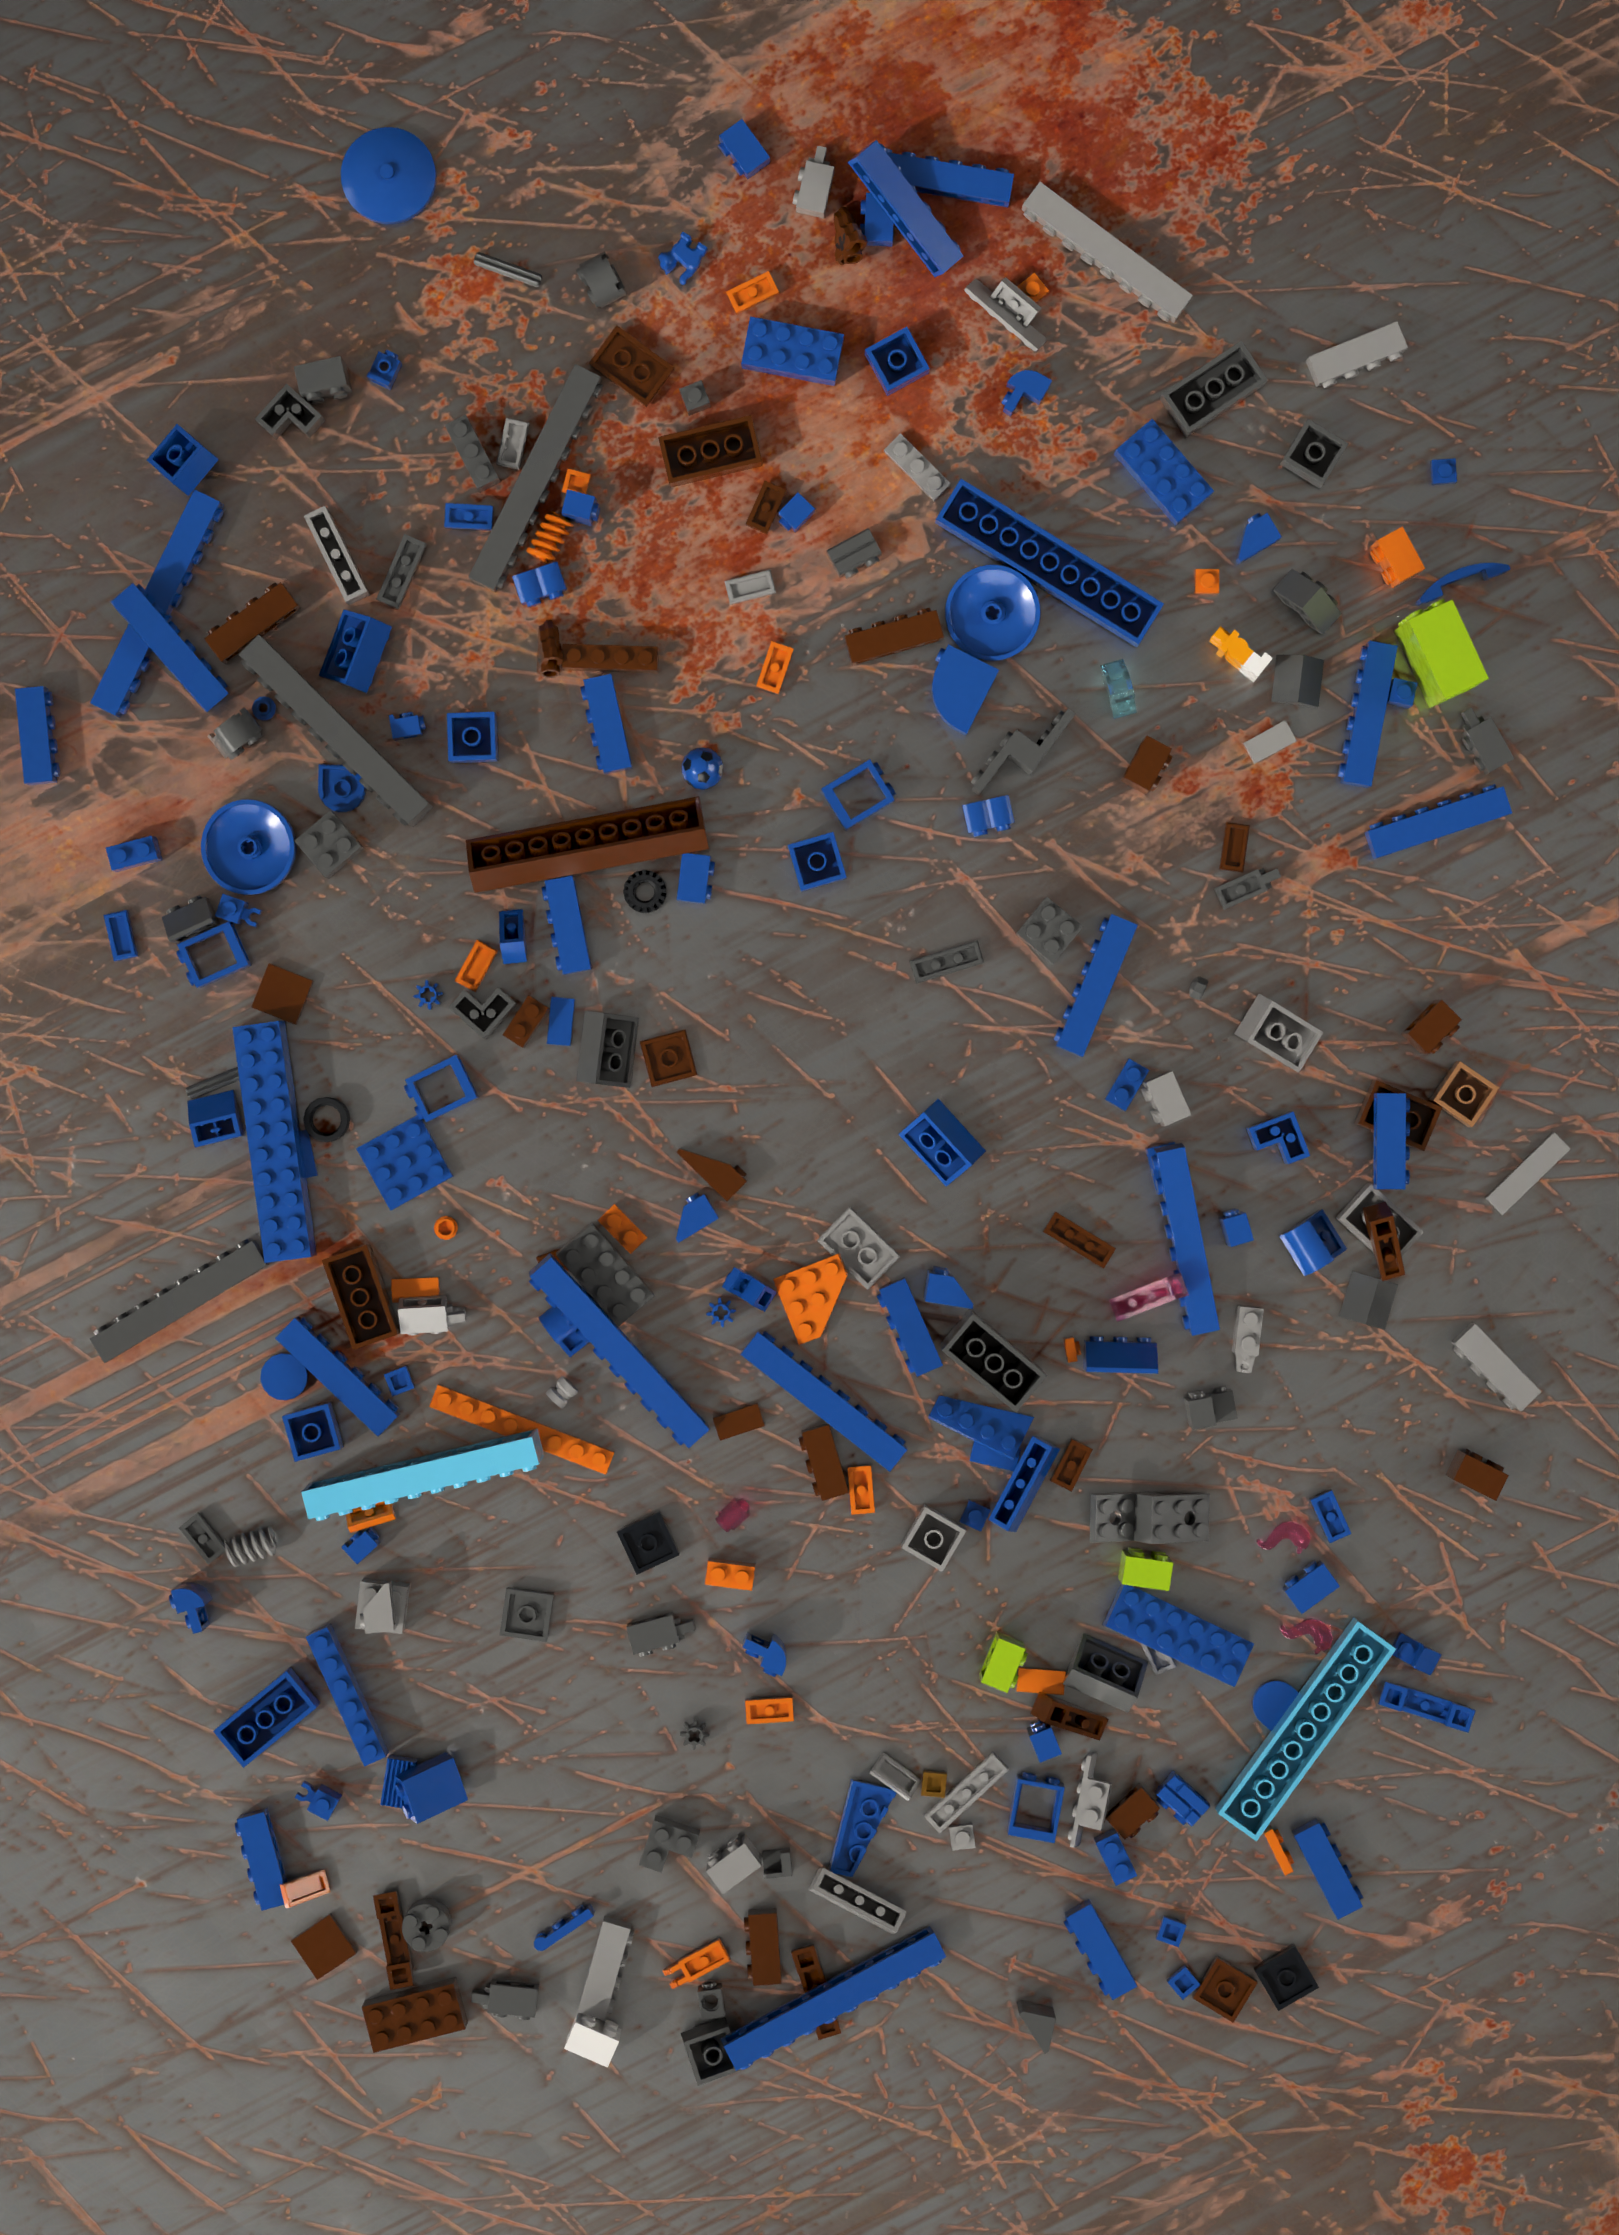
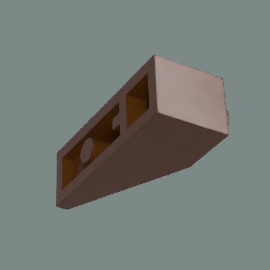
M681 1148L677 1151L726 1201L747 1182L744 1178L747 1174L738 1165L733 1167L731 1164Z
M1386 1201L1364 1207L1365 1222L1382 1281L1405 1275L1394 1217Z
M1042 1692L1038 1693L1030 1713L1046 1724L1099 1741L1109 1720L1107 1717Z

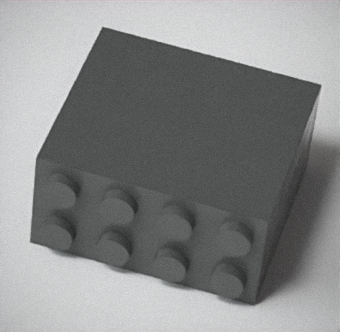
M971 1309L964 1314L939 1344L941 1350L1014 1412L1021 1408L1047 1377L1037 1364Z

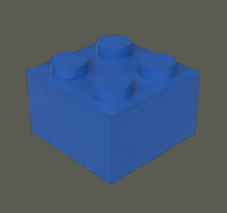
M908 327L865 349V356L887 396L929 374L930 368Z
M178 424L175 425L147 459L151 465L188 496L219 460Z
M495 712L447 713L448 761L450 763L498 762L497 714Z
M834 832L788 845L801 892L847 879Z
M332 1401L290 1412L282 1416L295 1462L340 1450L344 1447Z

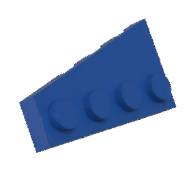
M940 1395L928 1417L1011 1460L1014 1459L1034 1419L1031 1416Z
M851 1779L829 1871L853 1877L867 1851L868 1844L877 1832L878 1825L882 1818L885 1817L892 1799L897 1794L895 1791L887 1786Z

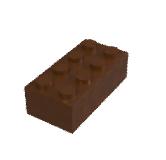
M751 415L658 437L670 488L762 466Z
M370 1243L322 1260L353 1350L400 1334V1328Z
M456 1977L368 1999L362 2005L373 2053L465 2030L468 2024Z

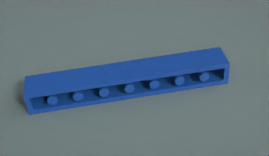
M1182 1143L1154 1148L1155 1155L1151 1156L1153 1169H1158L1159 1179H1156L1158 1193H1162L1164 1199L1163 1202H1160L1162 1215H1167L1168 1224L1164 1225L1167 1239L1171 1238L1173 1247L1169 1248L1171 1261H1176L1177 1270H1173L1176 1284H1180L1181 1287L1178 1299L1180 1307H1185L1186 1315L1182 1316L1185 1330L1189 1329L1192 1336L1218 1331L1220 1327L1185 1146Z
M758 1331L740 1355L890 1472L907 1451V1447L904 1445L906 1441L896 1433L893 1436L886 1431L888 1427L879 1419L875 1421L867 1416L869 1412L861 1405L857 1404L856 1407L849 1402L850 1397L839 1389L838 1392L830 1387L832 1383L823 1375L819 1377L811 1372L813 1368L802 1360L799 1363L793 1358L794 1353L783 1345L782 1348L774 1343L776 1339L767 1331H764L763 1334Z

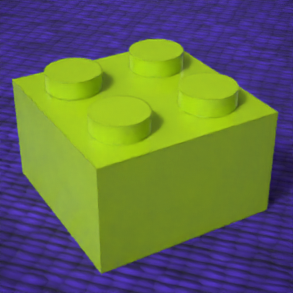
M1128 1547V1551L1122 1550L1118 1576L1121 1584L1165 1591L1170 1590L1173 1561L1166 1555V1552L1153 1550L1152 1554L1142 1552L1143 1549Z
M997 1631L979 1674L981 1683L1008 1693L1009 1688L1014 1689L1019 1677L1017 1675L1018 1666L1023 1667L1028 1655L1024 1643Z

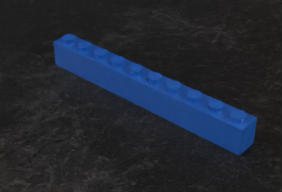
M195 489L145 589L149 594L146 597L151 604L156 602L164 611L162 617L167 623L172 620L170 614L173 608H177L182 600L181 592L184 586L187 587L192 580L193 574L191 571L194 565H198L203 557V552L201 551L204 544H208L214 534L212 528L215 522H219L224 514L222 509L224 505L220 501ZM129 624L90 702L119 718L128 711L130 701L128 700L132 692H137L141 683L139 678L143 671H147L151 663L149 657L152 650Z
M550 1253L529 1271V1276L531 1277L529 1280L530 1284L537 1291L541 1289L547 1295L546 1301L554 1309L558 1307L563 1312L561 1317L569 1326L574 1324L579 1329L577 1334L585 1343L590 1341L595 1347L593 1349L594 1353L601 1360L605 1358L611 1364L609 1369L616 1377L621 1375L627 1381L624 1384L633 1395L637 1392L642 1397L640 1401L649 1412L652 1409L658 1415L657 1421L665 1429L669 1427L674 1432L672 1437L680 1446L685 1444L690 1448L710 1430L703 1418Z
M928 1926L726 2035L720 2040L735 2070L747 2069L755 2060L771 2056L774 2050L779 2047L793 2044L796 2038L803 2034L809 2035L817 2029L816 2027L824 2023H832L840 2014L854 2011L858 2008L859 2004L866 2000L872 2001L880 1995L879 1993L898 1987L900 1982L907 1978L917 1977L925 1968L939 1965L942 1959L946 1958V1955L934 1931Z

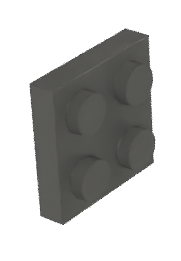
M507 1587L500 1635L547 1642L554 1594Z

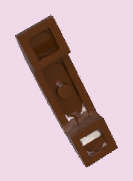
M397 1891L373 1895L386 1956V1970L390 1990L414 1986L410 1949L402 1933L404 1918Z
M814 1944L791 1951L804 1993L826 1982ZM838 2019L832 2023H824L816 2027L818 2040L841 2034Z

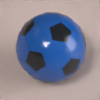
M704 747L695 748L684 757L681 765L684 780L690 786L701 790L710 789L721 780L724 771L721 757L712 749Z

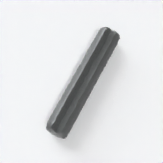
M477 252L474 257L473 263L476 266L535 287H539L541 284L542 275L481 252Z
M238 1067L186 1087L187 1096L189 1099H194L239 1081Z

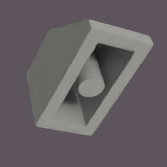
M392 1580L385 1582L363 1609V1613L360 1614L361 1628H365V1634L394 1631L397 1628Z

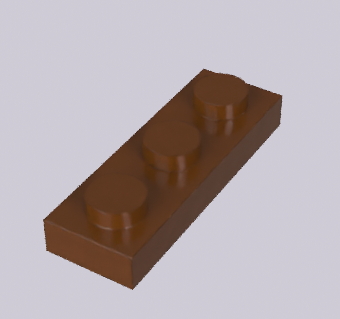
M1057 1212L1053 1213L1043 1230L1047 1235L1103 1269L1116 1250L1113 1246Z

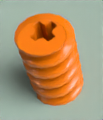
M551 511L553 515H545V519L549 523L542 522L540 524L544 532L536 531L535 533L540 540H531L535 548L528 547L526 549L530 555L548 564L547 560L555 561L556 559L552 555V551L560 552L556 543H565L560 537L561 534L569 536L570 533L565 527H574L571 521Z

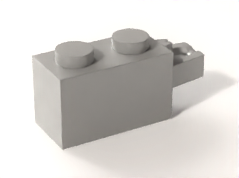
M817 146L815 158L809 157L806 160L805 167H800L798 181H801L800 191L795 190L792 203L796 205L797 213L824 219L834 176V166H830V162L825 161L826 147Z
M447 1295L399 1298L398 1317L400 1334L414 1336L420 1333L440 1334L447 1332L448 1327L454 1326V1323L466 1321L465 1307H453L452 1304H448Z
M1237 1305L1232 1352L1235 1353L1236 1371L1251 1373L1255 1357L1259 1356L1264 1309L1261 1307Z

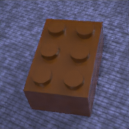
M1372 1080L1354 1124L1374 1132V1093H1406V1098L1410 1099V1112L1406 1113V1122L1410 1123V1135L1406 1136V1145L1419 1151H1425L1443 1107L1378 1080Z

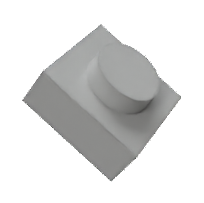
M972 1823L949 1826L952 1851L976 1848Z

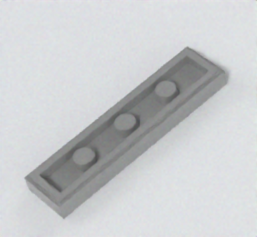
M1552 1132L1485 1199L1501 1215H1504L1570 1148L1555 1132Z
M991 1752L945 1795V1798H941L924 1814V1817L940 1834L1007 1773L1009 1768L994 1752Z

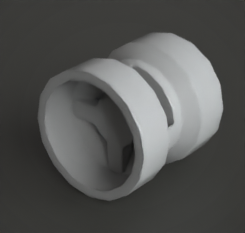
M561 1376L557 1380L556 1387H550L546 1394L557 1406L563 1409L567 1404V1399L574 1397L579 1391L567 1378Z

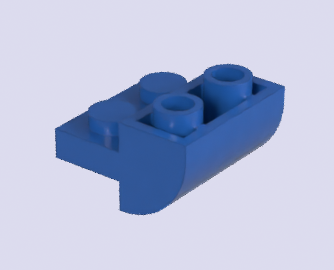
M1323 1209L1318 1210L1279 1236L1304 1276L1334 1261V1258L1347 1250V1247Z
M551 1307L538 1318L553 1340L571 1357L590 1341L585 1343L577 1334L579 1329L574 1324L569 1326L561 1317L563 1312L558 1307L555 1309Z
M193 1582L179 1584L171 1590V1595H169L170 1604L173 1609L176 1608L177 1614L187 1611L185 1621L188 1629L192 1628L193 1634L206 1629L210 1623L205 1605L212 1600L209 1591L202 1585Z
M747 1632L742 1647L746 1649L745 1653L755 1658H758L759 1655L762 1656L760 1666L764 1668L763 1672L773 1677H776L777 1674L782 1676L786 1667L787 1656L782 1640L777 1635L772 1634L768 1642Z

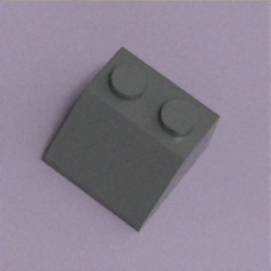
M199 895L188 900L189 905L182 908L177 905L166 911L167 915L163 916L162 920L169 942L181 943L220 924L209 898H202Z

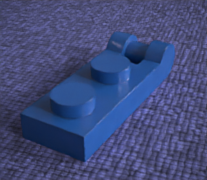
M591 1904L585 1907L583 1905L578 1906L571 1912V1917L566 1920L561 1918L551 1926L553 1929L549 1932H539L534 1941L535 1949L538 1951L547 1949L591 1919L595 1913Z

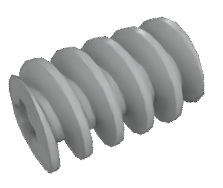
M271 1525L268 1526V1533L266 1534L262 1528H259V1536L250 1531V1539L241 1534L240 1542L233 1536L232 1544L230 1545L224 1539L226 1554L234 1567L239 1566L240 1561L243 1564H247L249 1558L254 1562L257 1560L258 1555L264 1559L267 1556V1552L271 1556L276 1553L277 1542Z

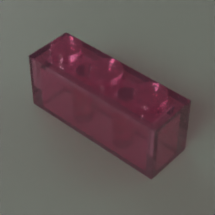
M1179 1273L1109 1299L1116 1320L1119 1322L1189 1296L1182 1275Z

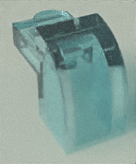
M1121 659L1100 665L1113 718L1116 719L1137 713L1134 689L1124 660Z

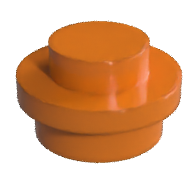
M440 1217L434 1225L435 1234L443 1240L451 1239L457 1234L458 1224L452 1217Z

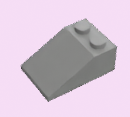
M1258 994L1234 1034L1299 1073L1324 1032L1274 1001Z

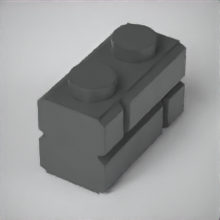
M869 528L826 550L827 556L839 578L845 576L846 579L859 573L858 568L866 564L868 568L880 561L878 557L882 556V552Z

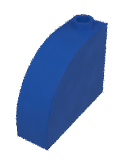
M948 644L946 650L940 649L935 659L939 663L932 681V698L935 708L943 721L952 729L966 736L999 669Z

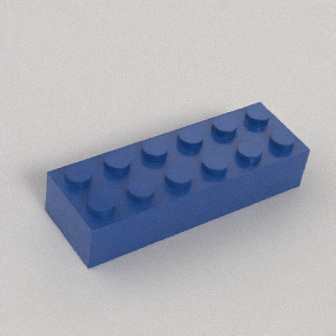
M1120 1585L1102 1624L1111 1630L1233 1687L1236 1686L1254 1646V1643L1130 1585Z

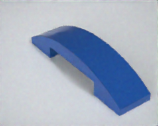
M1479 563L1459 568L1432 584L1416 601L1417 606L1442 597L1444 594L1441 587L1480 572L1484 581L1507 573L1511 570L1510 566L1502 563Z
M1385 1681L1378 1702L1379 1705L1433 1720L1469 1733L1476 1711L1456 1702Z

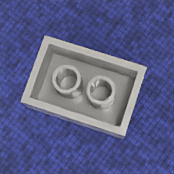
M1367 1183L1337 1215L1336 1219L1373 1252L1363 1208L1386 1201L1394 1217L1401 1256H1403L1424 1231L1378 1189H1373L1371 1183Z

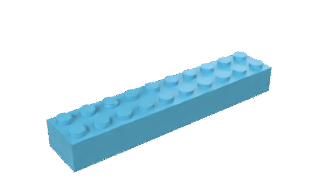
M538 1429L312 1482L301 1493L308 1519L316 1518V1521L330 1518V1514L338 1512L339 1516L352 1513V1509L361 1507L362 1510L376 1507V1503L383 1501L385 1505L398 1502V1498L407 1496L408 1499L422 1496L421 1493L425 1491H430L431 1494L444 1491V1487L453 1485L454 1488L468 1485L467 1482L476 1480L477 1483L485 1482L491 1479L490 1476L497 1474L500 1477L510 1476L514 1474V1470L523 1469V1472L531 1471L537 1468L536 1465L540 1464L544 1458V1452Z
M1353 1618L1215 1807L1217 1813L1257 1841L1393 1655L1396 1648L1359 1620Z

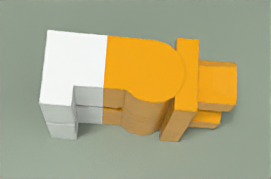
M1220 626L1209 641L1218 648L1216 654L1220 658L1225 656V659L1254 682L1273 658L1266 652L1260 657L1249 648L1248 643L1244 639L1238 638L1240 634L1236 630L1230 634Z

